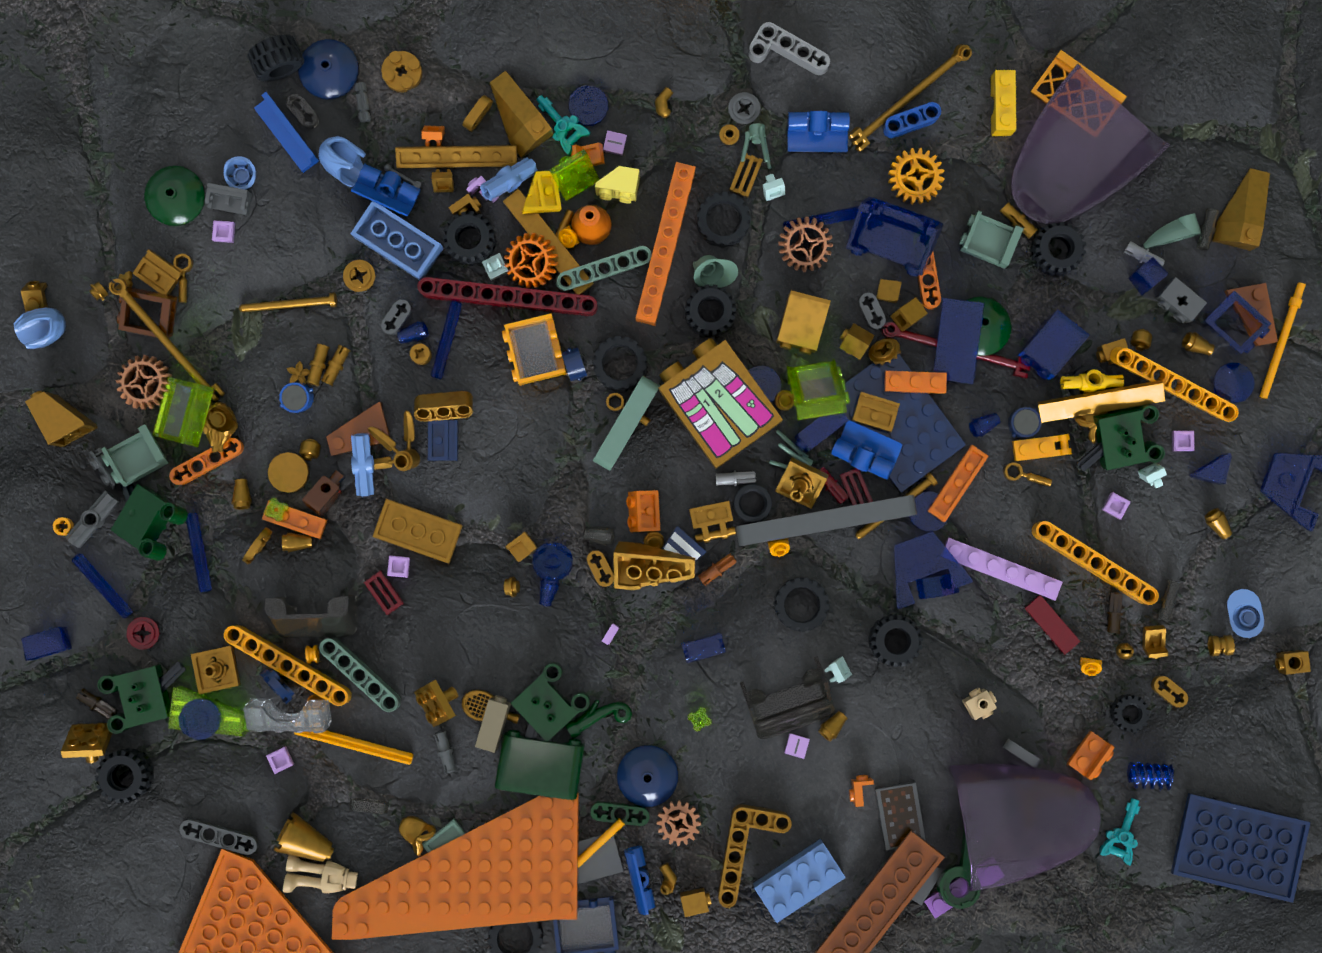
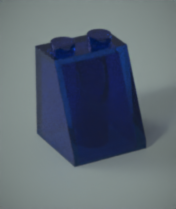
M1057 309L1042 322L1017 356L1021 357L1023 364L1033 367L1041 378L1050 380L1058 374L1090 334Z

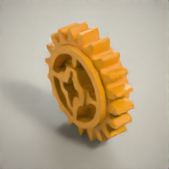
M911 148L909 155L906 151H903V158L897 156L895 158L897 163L892 162L891 167L894 170H890L888 175L893 177L889 179L888 183L895 184L891 191L898 190L896 197L904 195L903 202L910 198L911 205L914 204L916 199L919 204L923 203V198L929 202L931 200L930 195L936 197L938 194L936 190L942 189L939 183H942L945 178L939 175H942L944 170L938 169L942 162L935 163L934 161L937 156L934 155L930 158L929 150L924 155L922 154V148L917 153ZM918 162L926 165L929 168V170L923 168ZM910 163V171L901 175L902 167ZM914 173H916L917 176H920L918 180L916 177H912ZM928 178H932L930 186L923 190V182ZM903 183L909 184L915 191L908 189Z

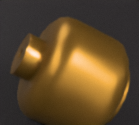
M1144 329L1136 330L1132 334L1130 343L1136 347L1137 351L1149 349L1152 342V334Z
M306 439L302 441L299 453L305 460L311 461L312 458L316 459L319 457L321 445L316 440Z

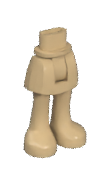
M288 855L287 872H310L322 874V877L316 878L287 873L284 879L283 892L290 893L298 886L319 888L322 890V893L346 891V888L356 889L357 872H349L348 868L332 861H327L326 864H315L303 861L298 856Z

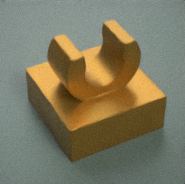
M439 169L436 172H432L431 179L434 192H454L453 174L450 169H447V172H440Z

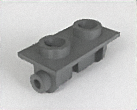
M102 447L95 451V455L90 451V459L88 460L94 470L98 469L102 474L100 476L102 482L114 490L116 482L111 476L113 470L111 467L106 466L101 457L104 455L101 450Z

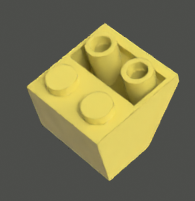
M618 166L595 183L596 195L600 196L599 198L603 200L616 198L622 203L630 204L631 201L636 202L640 180L639 169Z

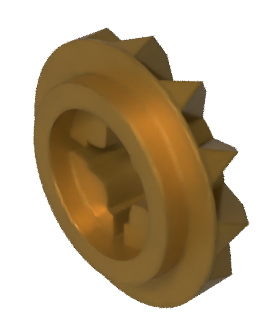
M364 260L350 262L343 272L344 283L349 289L356 292L367 291L373 286L376 278L374 268ZM356 269L361 274L366 273L363 276L364 283H362L358 279L355 280V277L357 276Z
M892 338L879 340L870 348L869 358L875 365L880 363L883 366L885 362L891 363V360L897 359V354L901 353L900 345L897 340Z

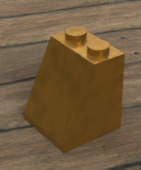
M791 290L787 298L776 343L780 344L781 348L791 350L792 347L800 349L799 352L811 355V352L815 353L831 300Z
M38 391L30 395L31 398L25 401L48 445L64 447L98 428L93 421L58 395Z

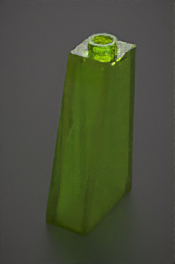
M173 687L168 729L244 736L250 731L251 719H249L248 713L186 687Z

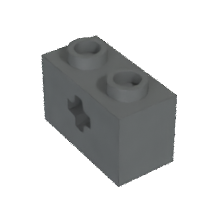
M1176 277L1169 280L1155 297L1162 309L1169 310L1174 314L1173 317L1178 322L1185 324L1192 322L1207 304L1206 301Z

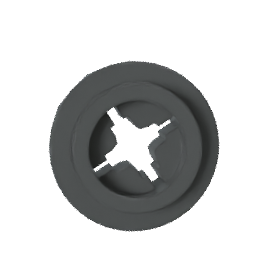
M747 92L738 93L733 96L728 106L731 119L736 121L737 124L744 125L754 122L760 113L758 99ZM740 103L743 106H749L748 114L745 112L739 113L741 109Z

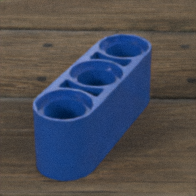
M930 102L893 115L886 120L883 126V133L886 137L892 139L930 126L941 115V107L937 103ZM932 110L935 113V117L927 116L926 111ZM914 117L917 123L910 124L907 118ZM893 123L897 125L898 130H890L888 124Z

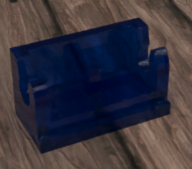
M721 633L681 643L687 663L726 652Z

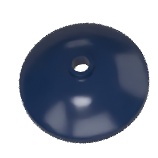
M325 39L311 44L303 52L304 64L298 69L301 83L309 93L318 98L329 100L340 98L353 88L358 78L359 66L356 56L347 45L337 40ZM324 63H329L327 68H323Z
M643 745L632 749L623 757L618 767L617 781L622 794L630 802L642 807H653L664 803L674 793L678 782V770L675 761L665 750L657 746ZM646 774L652 777L650 781L644 780Z

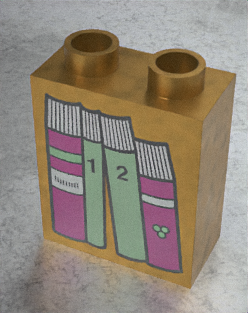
M709 338L692 351L698 359L684 369L678 361L659 375L664 382L659 387V391L711 464L717 469L781 423L783 419L727 341L724 340L717 345L712 338Z

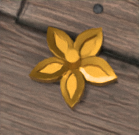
M128 271L124 275L119 274V279L124 280L127 287L133 286L131 281L132 272ZM119 283L115 288L121 290V283Z
M301 361L296 364V369L293 367L287 368L288 372L293 374L290 378V383L297 380L300 383H306L304 376L309 375L310 370L303 369Z

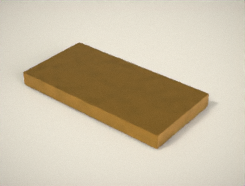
M386 499L372 537L450 564L463 525Z

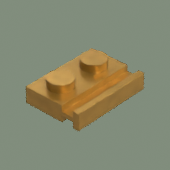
M148 249L147 254L141 259L132 274L157 292L170 295L183 272L154 251Z
M860 392L852 421L892 432L900 403Z

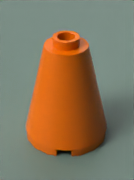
M586 205L576 211L572 218L571 227L581 243L597 245L609 236L611 219L602 207Z

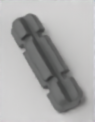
M364 82L356 83L355 91L357 93V107L360 112L358 113L359 120L363 123L369 122L371 118L368 112L367 87Z

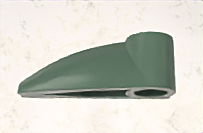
M1195 213L1180 217L1158 229L1143 244V248L1150 249L1199 235L1201 231Z

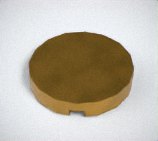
M289 452L279 454L269 464V481L279 491L287 493L297 492L308 481V464L298 454Z
M266 527L259 534L244 555L242 561L246 564H251L254 556L263 549L272 534L269 528Z

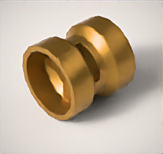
M1224 635L1221 638L1209 636V654L1211 656H1219V654L1233 655L1235 651L1233 637L1231 635Z

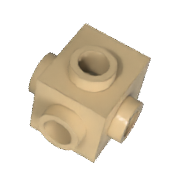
M976 688L969 692V697L962 700L971 718L974 720L980 717L985 719L993 714V710L997 709L994 704L997 702L995 696L991 691L988 692L985 689L980 690V688Z

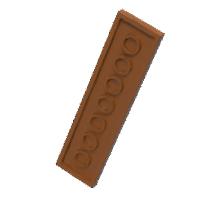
M911 830L815 953H870L945 858L944 855Z

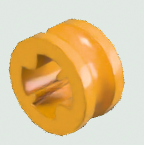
M66 517L58 518L53 522L54 532L61 536H66L74 527L73 521ZM65 521L64 524H67L68 528L64 530L59 529V525Z
M314 645L312 648L306 646L305 656L307 664H311L312 661L319 663L320 655L317 645Z

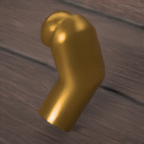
M667 87L663 89L655 100L656 112L663 118H667L671 113L667 101L673 92Z
M665 863L659 867L664 875L660 891L663 895H668L673 892L677 877L669 864Z

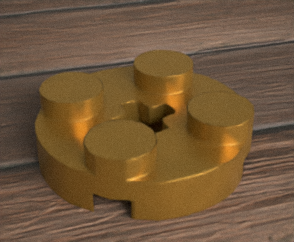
M406 51L391 52L384 60L381 69L382 78L388 87L400 93L408 92L407 90L412 88L414 89L422 79L423 72L419 60L413 54ZM401 67H405V71H407V74H402V76H398L399 73L397 72V70L401 69Z

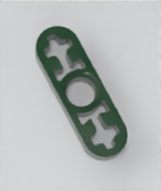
M597 801L591 807L592 818L601 822L615 823L618 818L615 817L614 811L618 808H623L626 811V816L621 819L626 825L644 826L648 823L650 817L648 809L638 805ZM602 806V810L609 811V807H613L611 818H608V813H602L601 816H597V812L594 809ZM629 809H633L632 814H638L639 811H643V815L646 818L638 821V817L631 816V820H628Z

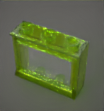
M835 359L832 362L793 368L787 366L788 384H790L791 394L793 393L798 420L847 413L846 404H850L848 391L844 392L846 391L845 380L840 379L842 378L841 367H837Z
M168 377L167 382L169 383L165 387L167 391L163 394L152 436L198 447L214 388Z

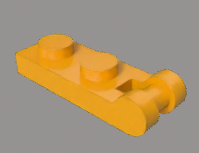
M1069 434L1012 441L1014 461L1072 454L1068 444L1070 436ZM1055 442H1060V450H1055Z

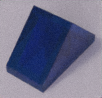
M1230 453L1222 454L1190 473L1189 476L1193 479L1217 485L1226 484L1232 455Z
M956 572L915 579L919 599L943 597L959 593Z

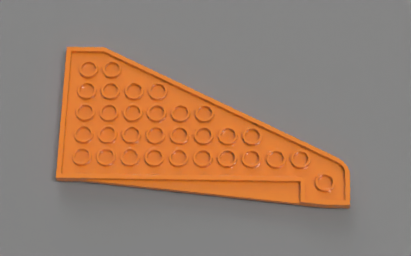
M579 793L574 800L538 796L341 897L333 908L332 940H353L546 920H577Z
M223 848L220 851L179 950V953H334L253 859Z

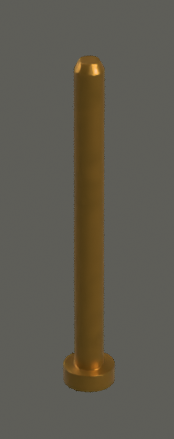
M329 293V296L242 304L239 306V310L241 312L327 304H330L331 307H337L336 293Z
M931 473L925 475L926 479L904 496L914 495L916 497L929 486H936L938 482ZM884 521L866 524L856 532L855 536L857 539H862Z

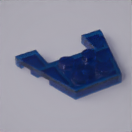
M1275 453L1260 492L1306 530L1313 531L1319 514L1300 507V503L1313 469L1322 471V456Z
M933 531L894 545L898 609L915 603L908 585L909 582L939 571L949 570L955 588L973 582L970 575Z

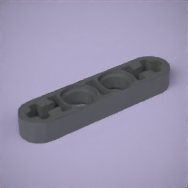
M192 818L185 820L180 825V834L187 839L237 853L250 855L259 847V841L256 836ZM191 823L192 828L198 830L202 826L200 832L192 831L188 833V829L185 827ZM207 828L214 830L215 836L213 839L205 837L204 832ZM226 834L234 836L235 840L232 845L225 843L224 836ZM240 837H242L240 842L245 843L251 840V844L254 845V847H251L249 850L247 849V845L240 844L239 847L236 846L239 843Z

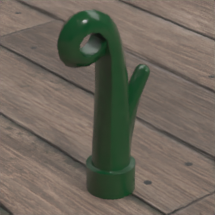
M595 700L581 717L575 721L572 720L565 726L572 739L581 735L582 731L612 712L614 718L619 723L628 722L632 717L631 708L625 703L615 702L596 709L599 700ZM619 710H624L626 715L620 717L618 714Z

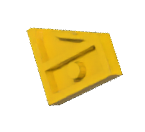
M556 171L535 172L522 214L560 212L562 208Z

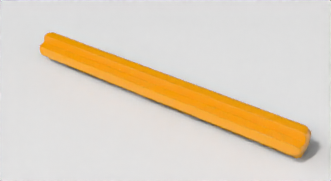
M298 723L294 730V734L396 762L410 765L413 760L412 753Z

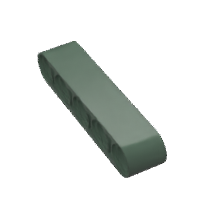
M639 246L564 271L556 278V286L561 291H569L643 266L651 260V251L646 246ZM638 251H643L646 254L645 261L638 260ZM619 257H624L627 260L626 267L623 268L618 265ZM603 263L608 266L607 274H602L599 271V264ZM581 270L589 272L590 277L588 280L580 278L579 273ZM562 276L570 279V286L564 287L561 285L560 279Z
M644 376L641 377L593 462L611 471L660 385Z
M332 637L321 642L319 649L322 655L382 710L392 712L399 708L401 705L400 696L340 640ZM328 642H332L335 645V650L332 653L326 649ZM343 655L349 657V666H344L341 663ZM358 669H361L365 672V678L363 680H359L356 677V671ZM372 683H377L380 686L378 694L371 691ZM387 697H392L395 700L394 707L387 706Z

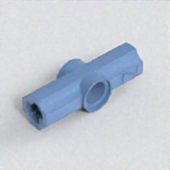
M526 157L511 167L509 165L505 166L495 177L481 184L480 189L483 197L486 200L492 201L506 191L508 193L514 191L523 181L538 171L536 163Z
M369 433L351 435L353 453L351 466L352 473L355 474L356 495H374L373 455H371Z

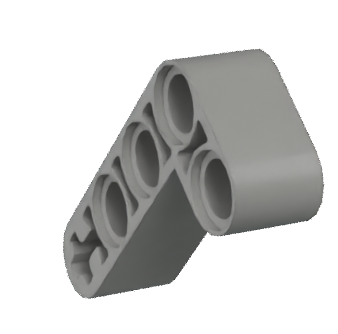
M771 22L762 24L749 47V58L755 63L762 62L771 49L815 75L825 74L830 64V58L826 53ZM770 31L773 36L765 37L763 32ZM788 41L790 46L783 47L780 42ZM760 48L763 53L757 55L753 52V49ZM803 50L807 52L808 56L800 57L797 52ZM822 61L823 64L820 67L817 66V63Z

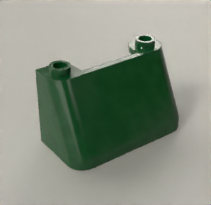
M508 730L503 735L495 788L574 800L577 798L585 743H581V740L569 739V742L564 744L527 739L520 735V731Z

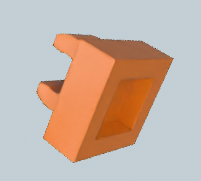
M424 125L422 139H426L425 145L430 146V140H435L437 146H441L445 134L444 126Z

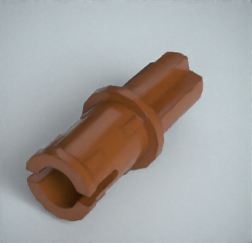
M728 554L716 564L712 563L711 567L699 574V579L706 586L718 576H723L722 573L736 563V559L732 554Z

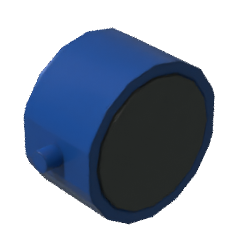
M300 382L285 385L279 397L281 408L283 407L292 413L308 410L314 399L313 388Z

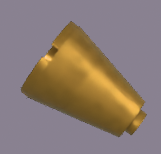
M291 813L293 819L292 821L287 819L277 839L279 846H274L273 850L321 862L325 859L329 860L334 851L332 842L296 813Z

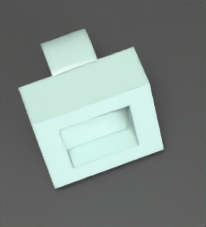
M773 174L765 176L767 181L763 184V192L766 201L785 195V184L782 178L775 180Z
M500 253L482 261L491 281L508 272Z
M1153 463L1138 471L1140 478L1150 483L1151 486L1154 485L1155 488L1163 485L1161 477L1167 475L1165 468L1157 463Z
M843 656L833 661L824 670L825 672L832 671L834 674L830 682L837 680L840 683L852 675Z

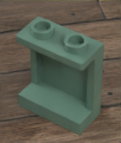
M978 210L975 215L971 214L967 222V226L970 227L968 232L963 233L959 244L962 245L960 251L1005 269L1011 261L1024 228L1017 225L1013 228L982 215V212Z
M145 424L138 428L140 432L110 449L106 447L101 448L104 453L101 456L107 467L111 466L113 470L111 476L116 483L120 482L124 487L168 464L153 434Z

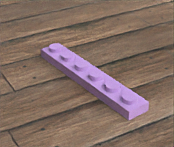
M947 538L940 556L1056 601L1063 583L1060 580L951 538Z

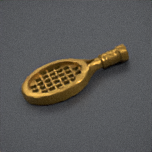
M472 690L462 698L461 705L463 711L468 717L477 721H483L486 707L483 705L484 703L487 704L485 699L489 700L494 696L484 690ZM511 712L507 716V720L515 724L518 723L520 718L519 714Z

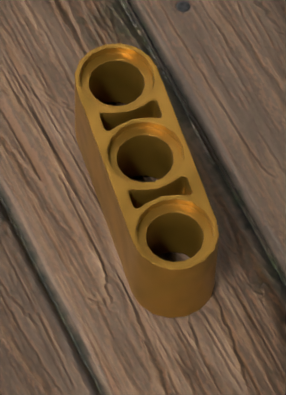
M467 391L418 395L414 402V417L418 421L423 422L467 418L473 412V396Z

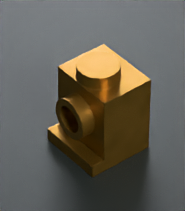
M1125 338L1097 347L1096 357L1098 362L1104 363L1108 361L1109 365L1114 364L1110 359V353L1115 347L1128 348ZM1124 351L1119 355L1120 361L1125 359Z

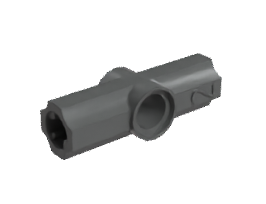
M105 490L90 509L82 513L80 520L65 536L67 540L77 548H81L97 528L104 525L105 519L120 503L119 499L114 494ZM92 514L96 516V522L93 525L90 523V516Z

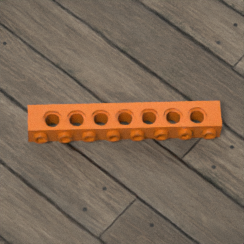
M679 162L675 164L636 314L637 322L656 326L695 175V166Z

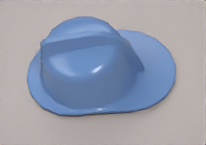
M1248 589L1234 591L1227 601L1232 630L1243 638L1255 637L1264 627V616L1260 599L1254 592Z

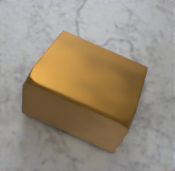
M880 279L876 296L877 300L896 303L902 282Z

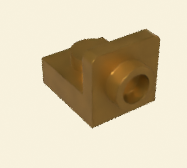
M467 194L448 208L453 215L457 214L460 216L462 215L461 212L466 211L468 213L469 208L472 206L478 215V213L481 214L479 208L482 206L476 197L471 198Z

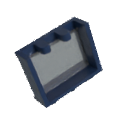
M614 896L578 900L577 920H553L557 953H615V950H619Z

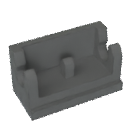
M207 183L205 204H208L207 208L248 216L252 194L248 190Z

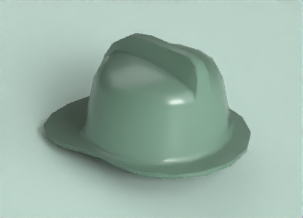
M705 255L699 258L698 261L693 262V279L698 286L704 287V285L708 284L713 286L714 284L718 285L717 287H725L735 281L738 276L737 265L730 260L717 259L712 255Z

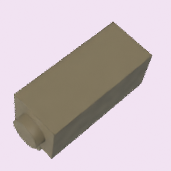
M495 695V698L491 697L488 700L475 747L493 753L498 750L511 703L507 702V698Z

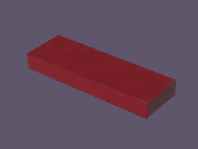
M1038 595L1024 607L1064 655L1081 642L1041 595Z

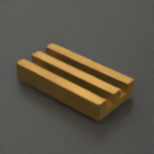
M746 153L745 161L740 162L729 191L748 198L763 159L755 158V156H750ZM746 159L750 160L739 189H736L735 186ZM753 162L757 163V165L751 177L746 192L742 191L743 187L747 180Z

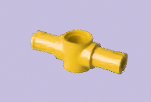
M1093 369L1087 374H1079V376H1062L1060 384H1063L1061 389L1079 388L1084 393H1091L1111 387H1123L1124 380L1121 379L1124 377L1122 374L1105 375Z

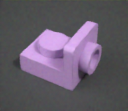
M482 176L478 179L475 177L468 183L467 192L472 196L486 180ZM499 196L492 200V202L494 203L499 198Z

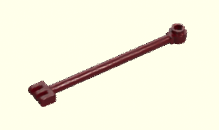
M887 322L883 326L885 329H882V334L885 338L901 337L1014 368V376L1028 378L1029 374L1021 372V369L1030 371V366L1023 364V362L1032 363V358L1019 355L1017 361L993 354L989 356H975L965 352L957 344L906 330L902 332L894 322ZM888 326H892L894 328L893 333L888 332Z

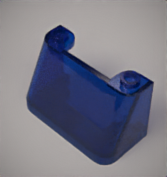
M868 197L860 203L846 248L850 249L852 254L858 256L870 252L905 265L904 268L909 275L922 276L941 233L943 223L883 200Z

